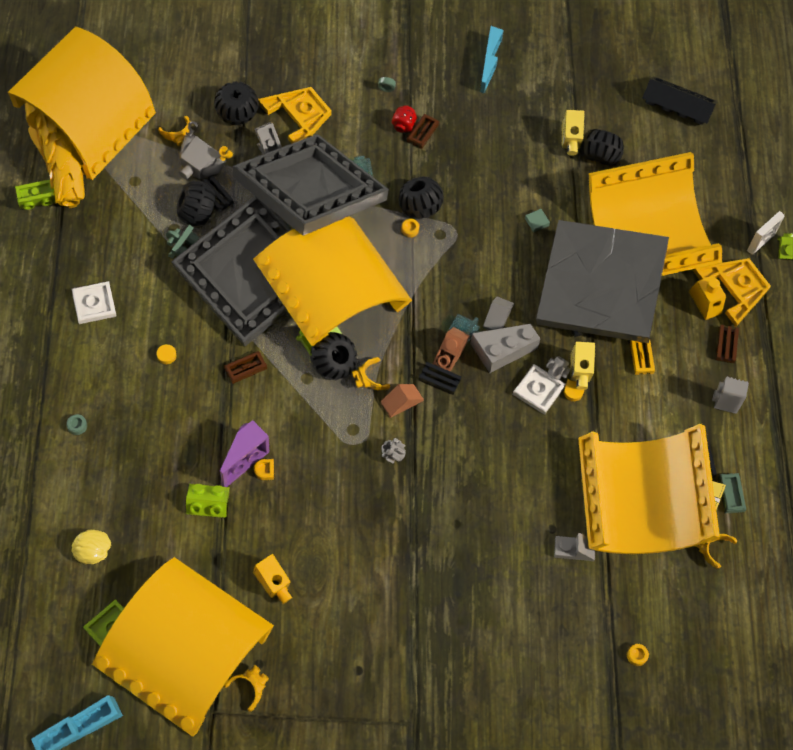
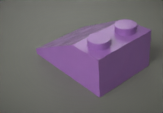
M253 420L243 424L236 434L220 469L222 487L229 486L270 452L269 436Z

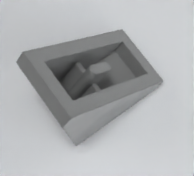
M496 297L491 303L483 328L487 330L503 328L514 303Z

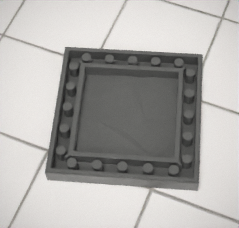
M318 134L233 166L232 177L303 236L386 201L389 190Z
M256 196L171 261L178 273L244 347L288 312L253 258L292 229L279 215Z
M558 220L537 313V325L649 343L669 237Z

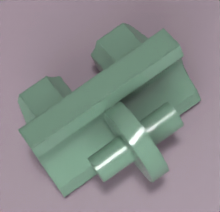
M189 225L182 236L179 235L181 230L178 228L175 231L169 230L166 233L169 239L167 244L171 246L173 243H176L168 255L170 258L173 259L174 256H179L187 249L183 246L184 242L191 246L198 241L199 237L192 232L194 227Z

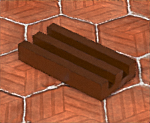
M424 114L408 136L407 142H412L414 146L418 145L420 149H423L439 126V121ZM426 120H428L424 128L421 130L420 134L415 139L414 137L421 128V126L424 124ZM433 123V125L431 126V128L429 129V131L427 132V134L424 136V138L422 139V141H420L421 138L423 137V135L426 133V131H427L428 128L430 127V125Z
M720 325L716 360L735 363L739 328L735 327V329H732L731 326L726 328L724 325ZM725 332L727 333L724 357H722L721 353L723 334ZM731 334H733L731 358H729Z
M257 351L224 365V369L232 384L266 370L267 365L260 352ZM257 358L259 359V360L254 361V362H252V363H250V364H249V363H248V364H245V363L250 362V361H252V360H254V359H257ZM240 365H243L242 367H240V368H238V369H236V370H234V371H231V369H234V368H236V367H238V366H240Z

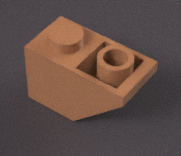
M455 327L447 331L433 364L451 371L461 356L470 335Z

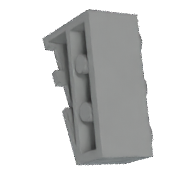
M531 324L472 333L470 344L489 373L538 349L541 338Z

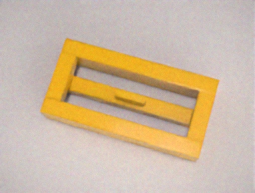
M630 340L635 375H639V373L643 375L647 373L654 374L655 367L650 340L649 343H645L649 368H646L643 342ZM636 343H638L641 368L639 367Z

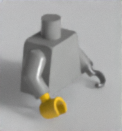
M194 121L188 124L189 133L186 132L179 156L181 166L183 167L179 174L185 180L191 175L198 179L216 175L224 166L225 159L233 156L230 150L225 154L228 147L222 146L218 152L193 134L194 130L191 129V124H195L196 127H198V124Z

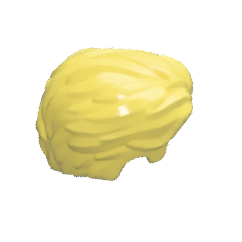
M87 530L75 538L72 544L73 556L80 563L96 564L107 557L111 541L105 532Z

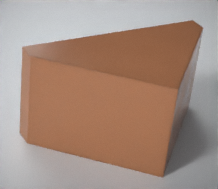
M398 384L381 401V404L391 418L424 401L414 384Z

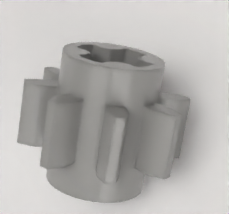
M559 356L555 360L551 358L546 365L549 368L547 373L560 380L561 376L566 378L570 372V368L567 367L569 362Z
M396 438L393 441L387 440L382 446V457L392 464L395 460L401 461L406 454L405 444Z

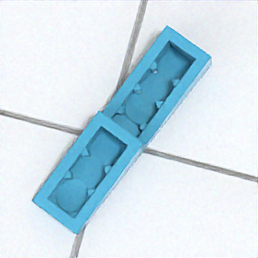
M493 26L490 27L480 89L481 93L485 92L496 69L498 57H495V54L503 36V30Z
M108 695L72 718L67 717L31 740L36 750H59L123 715L115 698Z

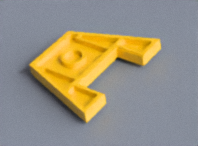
M312 87L258 99L259 105L267 115L283 107L300 127L299 130L288 135V140L291 143L313 136L331 116V109Z
M749 258L708 265L693 270L699 280L710 276L719 278L738 302L737 305L725 312L735 327L771 287Z

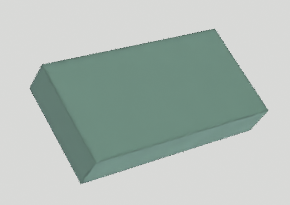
M739 473L720 474L718 477L719 483L726 485L722 494L725 513L745 512L746 505Z

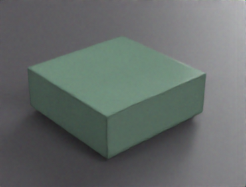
M542 209L525 215V220L533 232L550 225Z

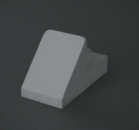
M272 122L255 129L259 140L257 146L262 154L282 148Z
M578 533L576 538L555 537L554 558L595 561V550L589 549L587 536Z

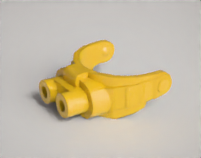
M184 116L187 125L181 131L166 132L159 127L158 132L165 139L181 146L186 132L189 133V117Z
M379 357L368 359L363 366L358 367V370L351 372L353 379H357L355 381L357 388L364 386V388L369 387L377 391L390 388V384H377L365 374L366 369L370 365L380 361Z
M719 534L720 538L696 545V547L700 549L699 552L703 554L707 563L719 569L721 565L711 557L709 544L717 540H728L736 544L737 539L733 536Z
M256 665L250 670L247 669L243 674L231 677L224 685L226 688L238 678H246L252 683L255 690V699L247 709L249 712H252L259 703L262 690L266 687L265 683L269 680L265 674L261 675L259 673L261 670Z

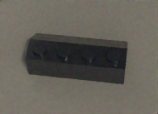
M655 76L650 78L643 95V99L646 100L645 103L652 106L658 104L662 106L661 109L667 112L676 111L678 116L686 119L691 117L695 123L700 125L709 122L718 102Z

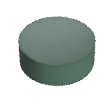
M388 77L379 79L378 88L385 92L395 90V80Z
M75 414L68 418L66 425L71 434L80 435L86 431L87 422L82 415Z

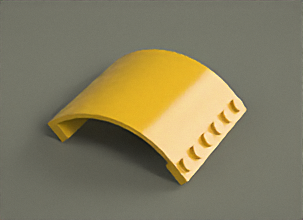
M74 27L8 91L14 107L20 108L25 102L49 118L65 134L81 157L86 178L93 180L156 113L145 84L131 64L106 41L79 27Z
M692 152L589 173L590 203L595 226L669 237L662 276L722 263V246L719 243L710 244L699 216L693 185L694 154Z
M350 216L304 236L297 230L292 229L253 258L312 346H315L328 336V333L342 322L370 307L390 302L395 311L399 312L412 302L410 296L355 219Z
M698 424L684 430L683 433L644 442L599 441L598 433L590 432L578 438L589 549L617 554H649L684 549L720 538L704 425Z
M174 557L160 567L129 601L105 637L92 665L193 737L197 734L206 713L229 677L258 642L263 644L266 641L274 625Z

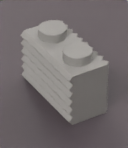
M727 376L724 382H719L712 401H715L714 408L737 414L746 399L748 381L745 382L744 380L741 381L740 379L737 380Z

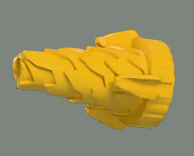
M25 102L26 121L30 126L28 132L46 162L51 189H54L55 203L67 206L68 208H74L80 204V200L84 199L85 196L83 180L85 173L82 167V159L65 134L49 118Z

